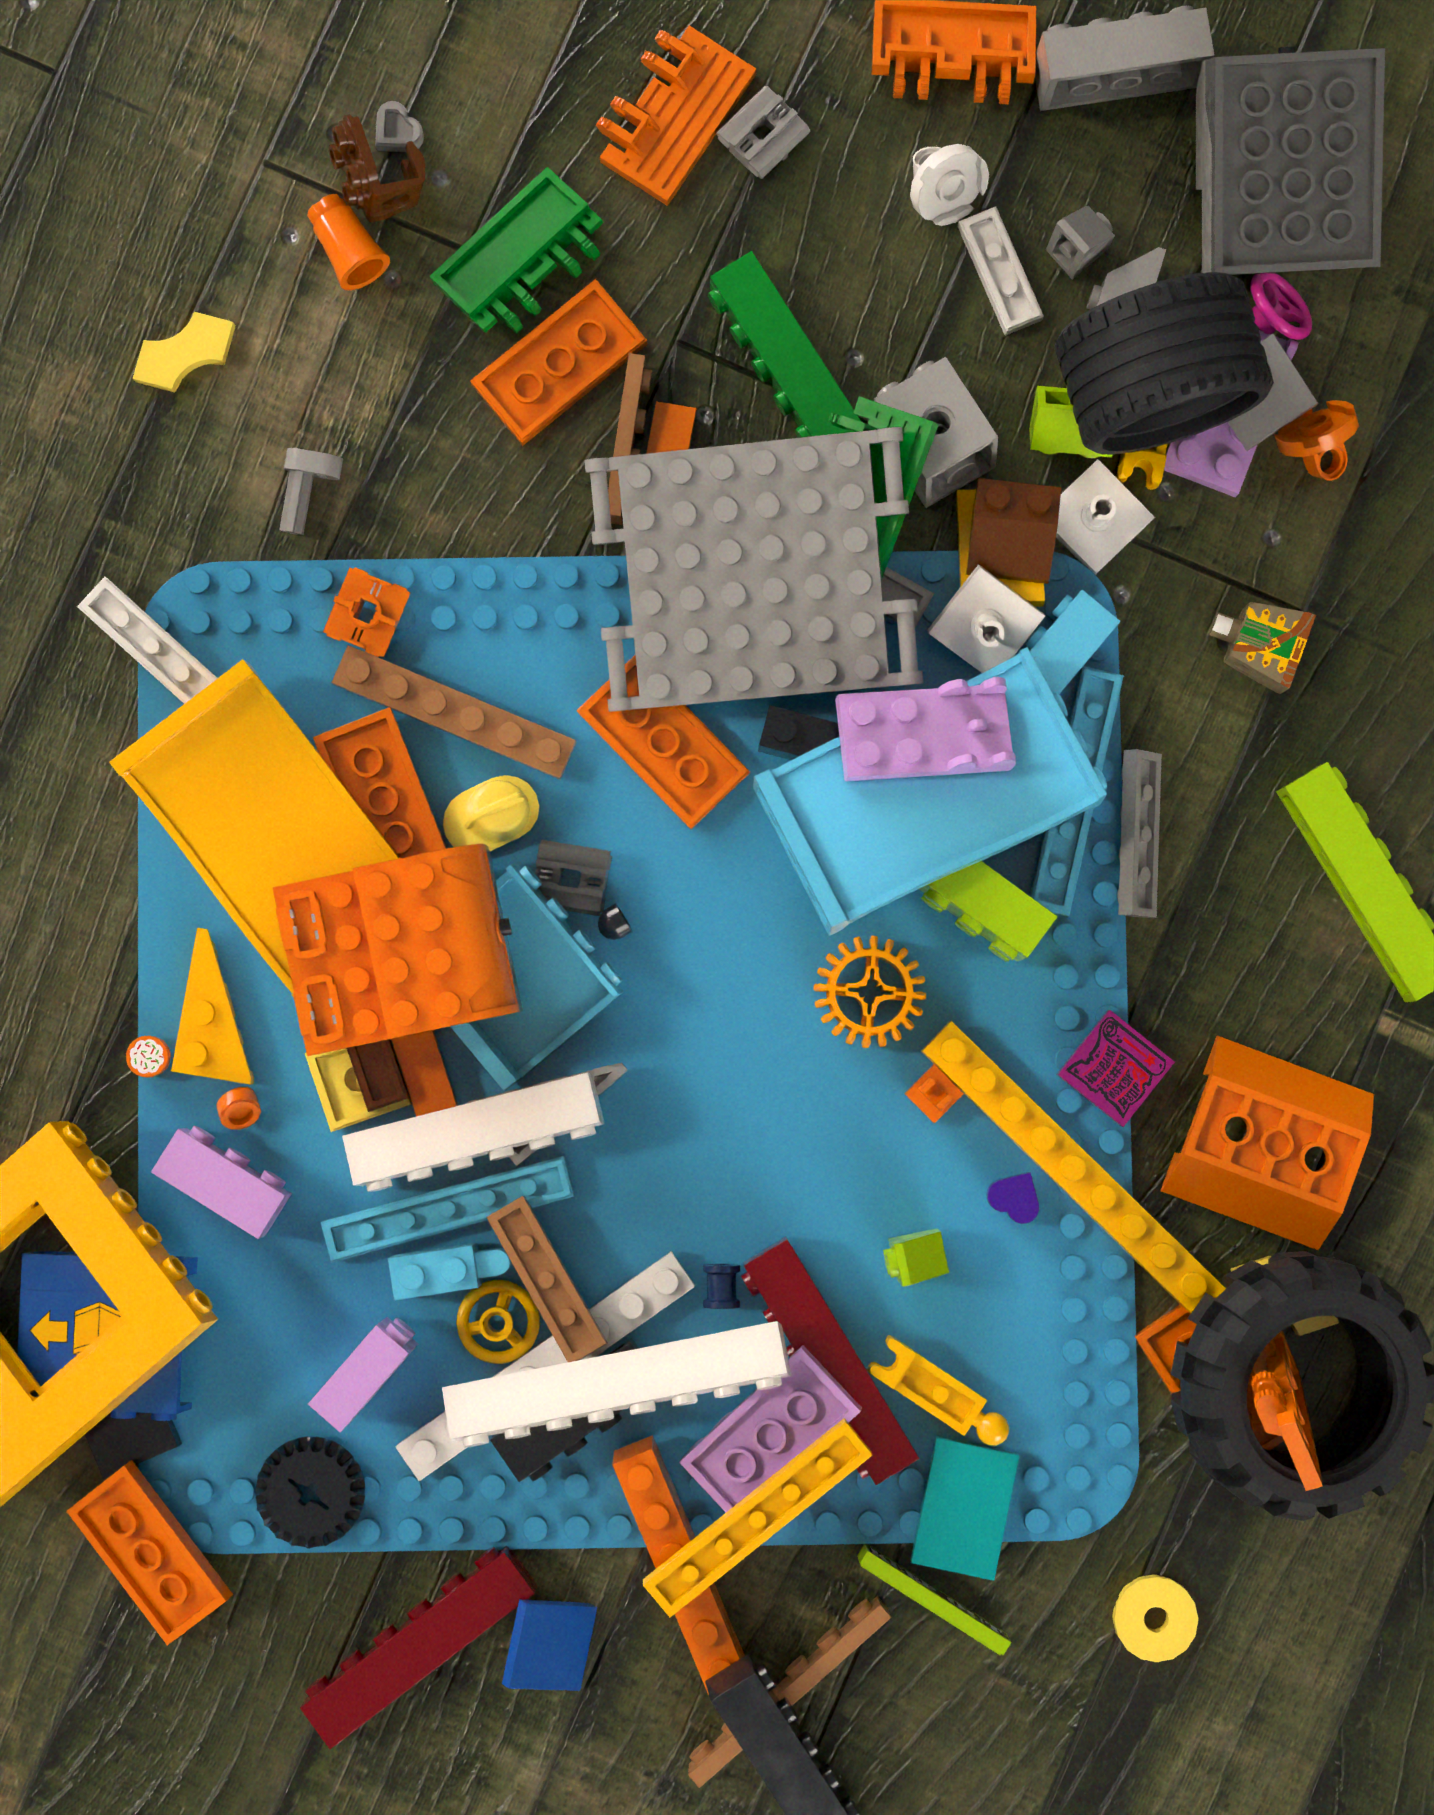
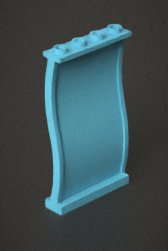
M1028 647L1020 650L1016 656L966 681L968 686H977L993 677H1003L1006 680L1007 690L1005 695L1012 750L1016 756V765L1010 771L845 781L840 737H837L772 771L768 769L754 776L753 789L829 936L843 930L845 926L919 888L1007 850L1102 803L1107 795L1105 791L1107 789L1106 779L1097 766L1092 767L1085 754L1087 752V745L1083 736L1077 729H1071L1065 717L1067 716V708L1058 693L1052 694L1045 681L1048 679L1044 664L1038 657H1032Z

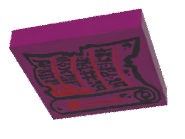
M1107 1010L1056 1075L1119 1126L1124 1127L1175 1061L1115 1013Z

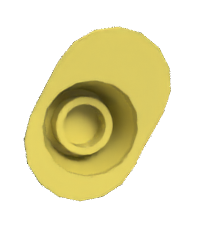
M503 775L484 781L451 800L444 813L443 828L445 836L453 847L483 843L489 847L491 852L522 837L532 829L538 819L539 803L537 795L527 782L518 777Z

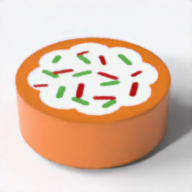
M141 1036L135 1039L129 1045L126 1052L128 1067L133 1073L141 1077H155L162 1074L168 1068L171 1060L168 1045L156 1036Z

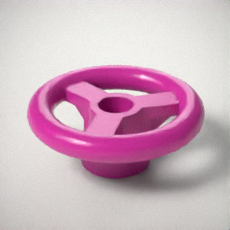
M1274 272L1255 273L1250 287L1256 304L1252 308L1255 316L1254 323L1266 334H1273L1277 330L1284 336L1294 340H1302L1308 337L1312 330V318L1306 303L1297 290L1287 280ZM1288 322H1298L1300 327H1295Z

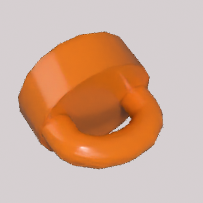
M237 1087L229 1090L219 1098L216 1104L221 1124L231 1130H241L251 1126L258 1120L261 1114L257 1096L250 1087Z

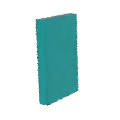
M940 1436L935 1437L911 1563L995 1580L1020 1456L1018 1453Z

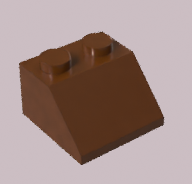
M978 478L973 505L966 575H970L979 564L998 579L1048 584L1058 527L1061 487Z

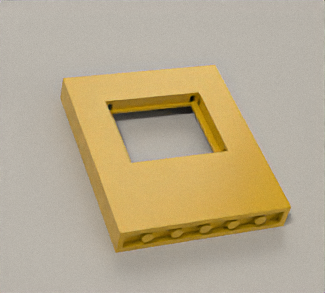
M69 1121L49 1122L0 1165V1253L46 1213L123 1316L42 1386L39 1385L0 1332V1507L218 1320L211 1310L213 1305L208 1296L201 1290L194 1288L186 1277L187 1270L183 1263L167 1252L160 1243L162 1237L158 1230L152 1224L142 1219L136 1211L137 1204L133 1197L127 1191L117 1186L110 1176L112 1171L109 1165L102 1158L92 1153L85 1143L87 1138L84 1132L77 1125ZM35 1390L39 1396L33 1397L30 1393Z

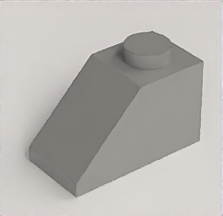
M1086 206L1057 222L1046 251L1073 280L1109 249L1115 237L1112 233V225L1102 213L1097 212L1095 214L1089 206Z
M1158 247L1107 273L1101 286L1094 284L1087 309H1092L1127 292L1156 283L1166 249Z

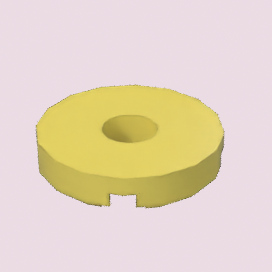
M1155 1574L1137 1577L1123 1587L1114 1606L1112 1618L1115 1632L1125 1648L1138 1658L1153 1662L1171 1660L1186 1651L1196 1636L1198 1625L1196 1605L1186 1589L1170 1578ZM1153 1607L1162 1608L1166 1612L1164 1624L1156 1629L1148 1628L1144 1622L1146 1612Z

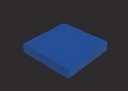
M519 1599L502 1684L509 1689L580 1691L597 1607L591 1603Z

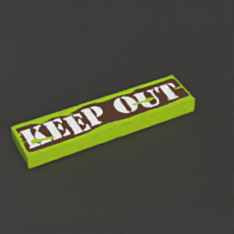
M868 1544L863 1545L857 1555L861 1567L999 1655L1005 1654L1011 1644L1006 1632Z

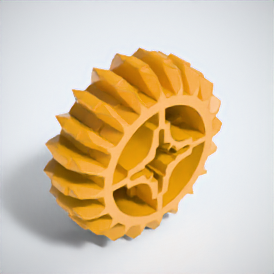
M872 935L870 937L869 948H863L862 939L855 937L853 939L855 951L850 952L845 943L838 945L839 952L843 956L841 960H838L831 953L827 954L825 959L834 966L832 971L821 967L818 968L817 974L828 980L827 984H814L813 990L816 992H826V999H819L814 1004L816 1008L828 1005L830 1013L823 1015L820 1020L823 1024L831 1021L833 1018L837 1020L838 1024L831 1031L834 1036L839 1035L843 1028L849 1030L845 1040L847 1044H853L856 1035L860 1034L862 1035V1048H869L871 1035H876L879 1047L886 1046L884 1033L889 1031L895 1041H899L902 1039L901 1033L897 1029L899 1024L907 1030L914 1028L913 1022L906 1018L907 1014L911 1013L914 1016L922 1015L923 1010L913 1006L912 1002L913 999L925 1000L926 993L914 992L913 985L924 983L925 977L917 976L911 978L909 971L916 969L919 963L917 960H914L905 966L901 962L908 954L906 948L899 950L896 956L891 954L890 952L894 946L893 940L888 939L884 944L883 950L877 949V936ZM866 958L863 977L859 982L836 983L839 974L847 964L856 959ZM879 959L885 961L896 970L901 978L903 988L891 987L881 981L878 967ZM871 970V981L877 983L875 987L879 986L880 991L890 992L891 995L883 994L874 997L872 1004L869 1005L868 1014V1003L863 1001L864 997L860 998L859 992H850L848 989H858L866 986L870 979ZM836 996L850 997L858 1002L861 1010V1025L852 1022L842 1013ZM885 1000L902 1001L899 1011L890 1021L881 1026L873 1027L874 1016L880 1002Z

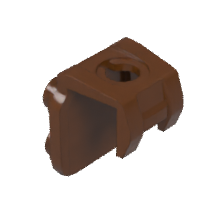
M350 114L344 115L343 120L339 121V126L332 127L335 144L329 145V155L334 169L342 168L346 172L347 181L342 182L341 185L346 205L362 209L370 223L387 219L415 207L419 202L421 189L425 181V160L419 149L412 141L407 142L405 149L409 161L407 159L402 160L400 166L405 180L380 185L377 168L359 117H352ZM405 194L404 196H402V197H400V198L393 199V200H389V199H391V198H393V197H396V196H398V195Z

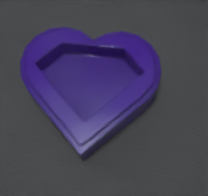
M1031 1172L996 1180L987 1189L986 1199L988 1204L997 1211L1007 1212L1013 1221L1026 1224L1037 1217L1039 1203Z

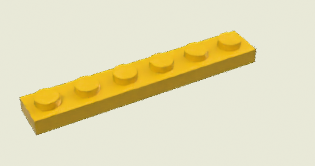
M843 1418L643 1579V1586L669 1618L672 1617L872 1456L871 1450L846 1419Z

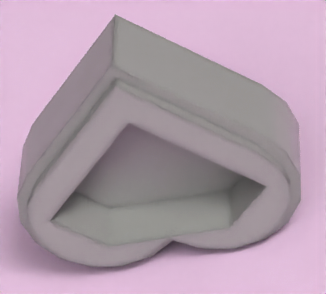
M388 101L382 104L378 109L376 120L375 147L377 151L406 152V143L412 141L419 149L424 141V133L419 121L409 117L406 108L399 102Z

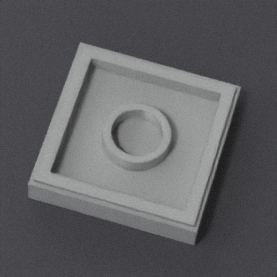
M1274 334L1261 341L1274 381L1269 394L1253 409L1228 421L1246 451L1319 404Z

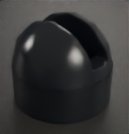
M616 903L605 909L599 917V931L607 939H620L633 932Z

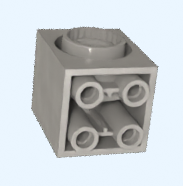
M946 357L935 363L934 361H928L922 364L913 372V376L901 383L892 382L878 392L877 397L874 398L875 402L939 424L915 488V492L925 508L996 467L998 435Z

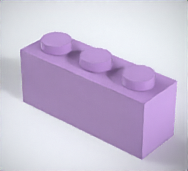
M193 1126L191 1130L188 1128L177 1129L151 1173L255 1238L259 1239L266 1236L292 1194L283 1188L286 1182L268 1170H264L262 1174L248 1166L251 1160L237 1150L229 1148L225 1152L212 1144L215 1137L197 1126Z

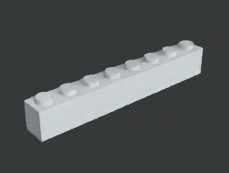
M778 1321L442 1387L449 1439L459 1442L463 1441L464 1447H474L488 1444V1436L504 1433L505 1439L521 1438L531 1435V1427L546 1425L547 1431L561 1430L572 1427V1419L587 1416L589 1423L602 1422L614 1419L613 1411L630 1408L631 1415L655 1411V1403L672 1400L673 1407L697 1403V1395L714 1392L715 1398L730 1397L740 1394V1386L755 1383L757 1390L771 1389L782 1386L781 1378L791 1377L783 1328Z

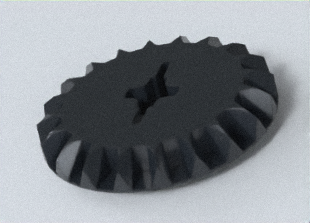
M311 1436L290 1440L278 1447L265 1460L257 1475V1484L254 1492L257 1501V1511L263 1519L264 1526L268 1527L276 1538L288 1542L291 1546H301L307 1549L327 1546L341 1539L354 1526L361 1514L365 1500V1482L362 1471L349 1451L332 1440ZM313 1482L318 1486L316 1494L320 1497V1501L317 1502L311 1499L306 1504L300 1499L303 1492L299 1489V1485L303 1484L308 1487Z

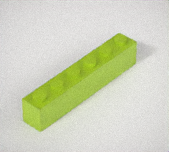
M1326 762L1279 789L1276 793L1404 1002L1418 1001L1434 991L1433 921L1424 909H1418L1410 897L1413 894V890L1409 882L1401 873L1396 874L1388 861L1391 859V854L1387 846L1380 838L1377 837L1375 839L1367 827L1369 818L1359 803L1351 801L1345 791L1348 786L1342 773L1336 767L1331 768L1329 763Z

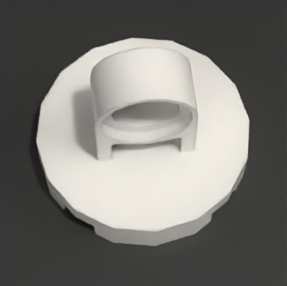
M954 144L943 148L926 147L920 149L913 156L914 179L910 192L913 208L925 220H932L936 225L940 226L956 223L969 215L974 209L970 204L979 192L984 195L987 189L989 172L986 162L970 146Z

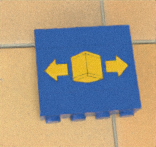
M34 1251L22 1253L18 1356L39 1385L42 1386L123 1316L75 1252ZM175 1256L185 1266L187 1270L186 1276L197 1274L198 1257ZM182 1351L111 1411L110 1417L130 1419L136 1418L137 1412L151 1413V1420L170 1421L176 1420L177 1414L192 1409V1402H180ZM35 1390L30 1393L33 1397L39 1396Z

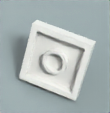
M1097 459L1061 494L1056 538L1096 575L1155 517Z
M978 564L927 631L928 634L981 673H984L1014 657L1044 619L1045 615Z

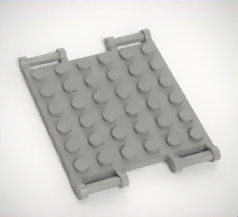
M902 427L585 460V471L590 473L595 521V531L591 532L592 544L625 542L633 623L630 626L601 628L602 641H606L611 689V699H607L608 711L923 683V671H918L913 612L917 611V599L883 602L876 517L909 514L908 500H904L899 446V441H903ZM882 444L887 495V502L875 503L870 445ZM618 471L624 529L612 530L606 472ZM896 613L901 672L889 673L885 614ZM634 638L639 696L628 697L622 639Z

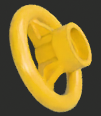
M506 1280L487 1281L482 1283L479 1288L469 1291L462 1300L457 1313V1332L463 1346L477 1359L492 1364L509 1363L522 1357L533 1346L540 1328L539 1311L530 1294L520 1285ZM499 1292L496 1306L487 1309L482 1314L480 1320L469 1322V1316L475 1303L487 1294ZM512 1296L523 1305L527 1314V1329L523 1337L513 1328V1317L508 1311ZM499 1315L504 1319L505 1326L503 1329L496 1330L491 1326L490 1319L492 1316ZM481 1333L487 1340L493 1342L506 1339L513 1348L505 1351H491L479 1345L473 1338V1335Z

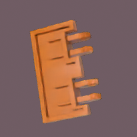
M875 0L871 75L889 76L890 61H895L893 98H903L906 86L904 72L919 73V80L917 82L918 99L928 100L930 63H936L935 78L970 80L971 65H975L974 103H983L987 91L985 79L986 76L999 77L997 93L999 104H1009L1011 67L1016 68V83L1033 84L1036 64V6L937 0Z
M690 25L680 40L663 30H660L655 37V42L663 50L668 51V53L682 61L678 68L649 51H646L640 59L643 65L669 82L670 86L654 77L635 106L618 96H615L610 103L611 108L616 114L637 127L634 133H629L604 117H601L596 124L602 134L626 149L624 153L609 143L600 156V163L666 206L674 198L756 76L755 67Z
M1282 1330L1265 1346L1253 1367L1255 1375L1252 1376L1251 1386L1255 1395V1408L1265 1432L1283 1436L1306 1491L1323 1487L1301 1373Z

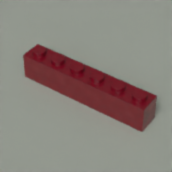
M785 1236L744 1261L743 1264L747 1272L742 1274L741 1277L752 1296L755 1297L761 1294L769 1308L763 1311L768 1323L778 1321L782 1325L783 1332L791 1343L786 1347L789 1358L804 1345L862 1407L861 1412L849 1422L872 1452V1456L856 1468L862 1479L870 1475L875 1485H878L917 1461L919 1457L787 1237Z
M494 1546L488 1549L474 1561L477 1566L475 1570L465 1577L461 1572L454 1575L440 1587L443 1594L430 1603L425 1598L406 1613L410 1618L398 1628L393 1623L387 1626L372 1639L376 1644L364 1654L359 1649L339 1664L341 1672L330 1680L324 1675L305 1690L308 1697L300 1709L329 1749L336 1746L518 1607L519 1599L527 1600L535 1594L536 1582L512 1550H509L507 1546L499 1551Z

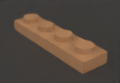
M629 353L613 457L639 455L641 452L640 449H634L636 433H644L647 410L640 409L642 394H650L653 370L646 369L645 355ZM612 471L608 487L611 523L622 525L618 471Z
M521 1196L487 1216L486 1218L567 1362L578 1361L608 1344L526 1197Z

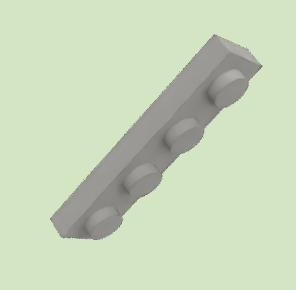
M1139 749L1124 750L1121 770L1123 787L1122 806L1120 809L1121 846L1119 849L1120 881L1117 893L1119 902L1118 915L1157 918L1162 754Z

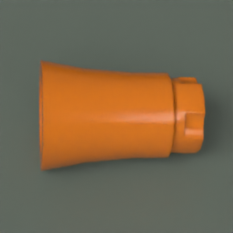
M338 194L327 195L311 206L307 216L313 224V231L322 244L342 289L349 291L362 288L375 281L386 271L390 264V257L374 241L353 209L346 205Z

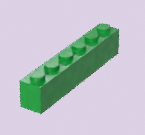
M750 251L711 275V291L708 293L710 302L719 315L725 312L733 325L729 329L734 340L741 349L745 346L748 347L755 358L751 361V364L762 382L769 380L776 391L773 399L784 416L791 414L798 425V428L795 429L797 437L855 432L847 428H838L833 426L831 422H828L831 412L860 422L861 420L858 415L853 414L854 409L753 252Z

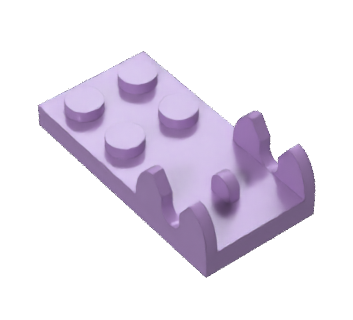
M1259 330L1261 341L1271 335ZM1276 337L1290 360H1292L1297 351L1298 342L1292 339L1286 341ZM1226 422L1199 434L1169 443L1166 450L1167 457L1164 470L1236 497L1240 492L1257 445L1246 451L1229 423Z
M993 677L977 686H968L965 680L956 679L934 689L838 694L835 702L844 780L860 781L1010 771L1016 765V756L1012 750L1005 695L1007 690L1005 678Z
M804 1345L788 1359L791 1377L781 1378L782 1386L765 1390H757L756 1388L732 1412H728L704 1438L699 1439L679 1462L725 1512L729 1511L843 1418L849 1423L861 1412L862 1407Z

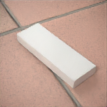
M995 206L959 221L957 227L1004 335L1006 336L1042 321L1044 315L997 207Z

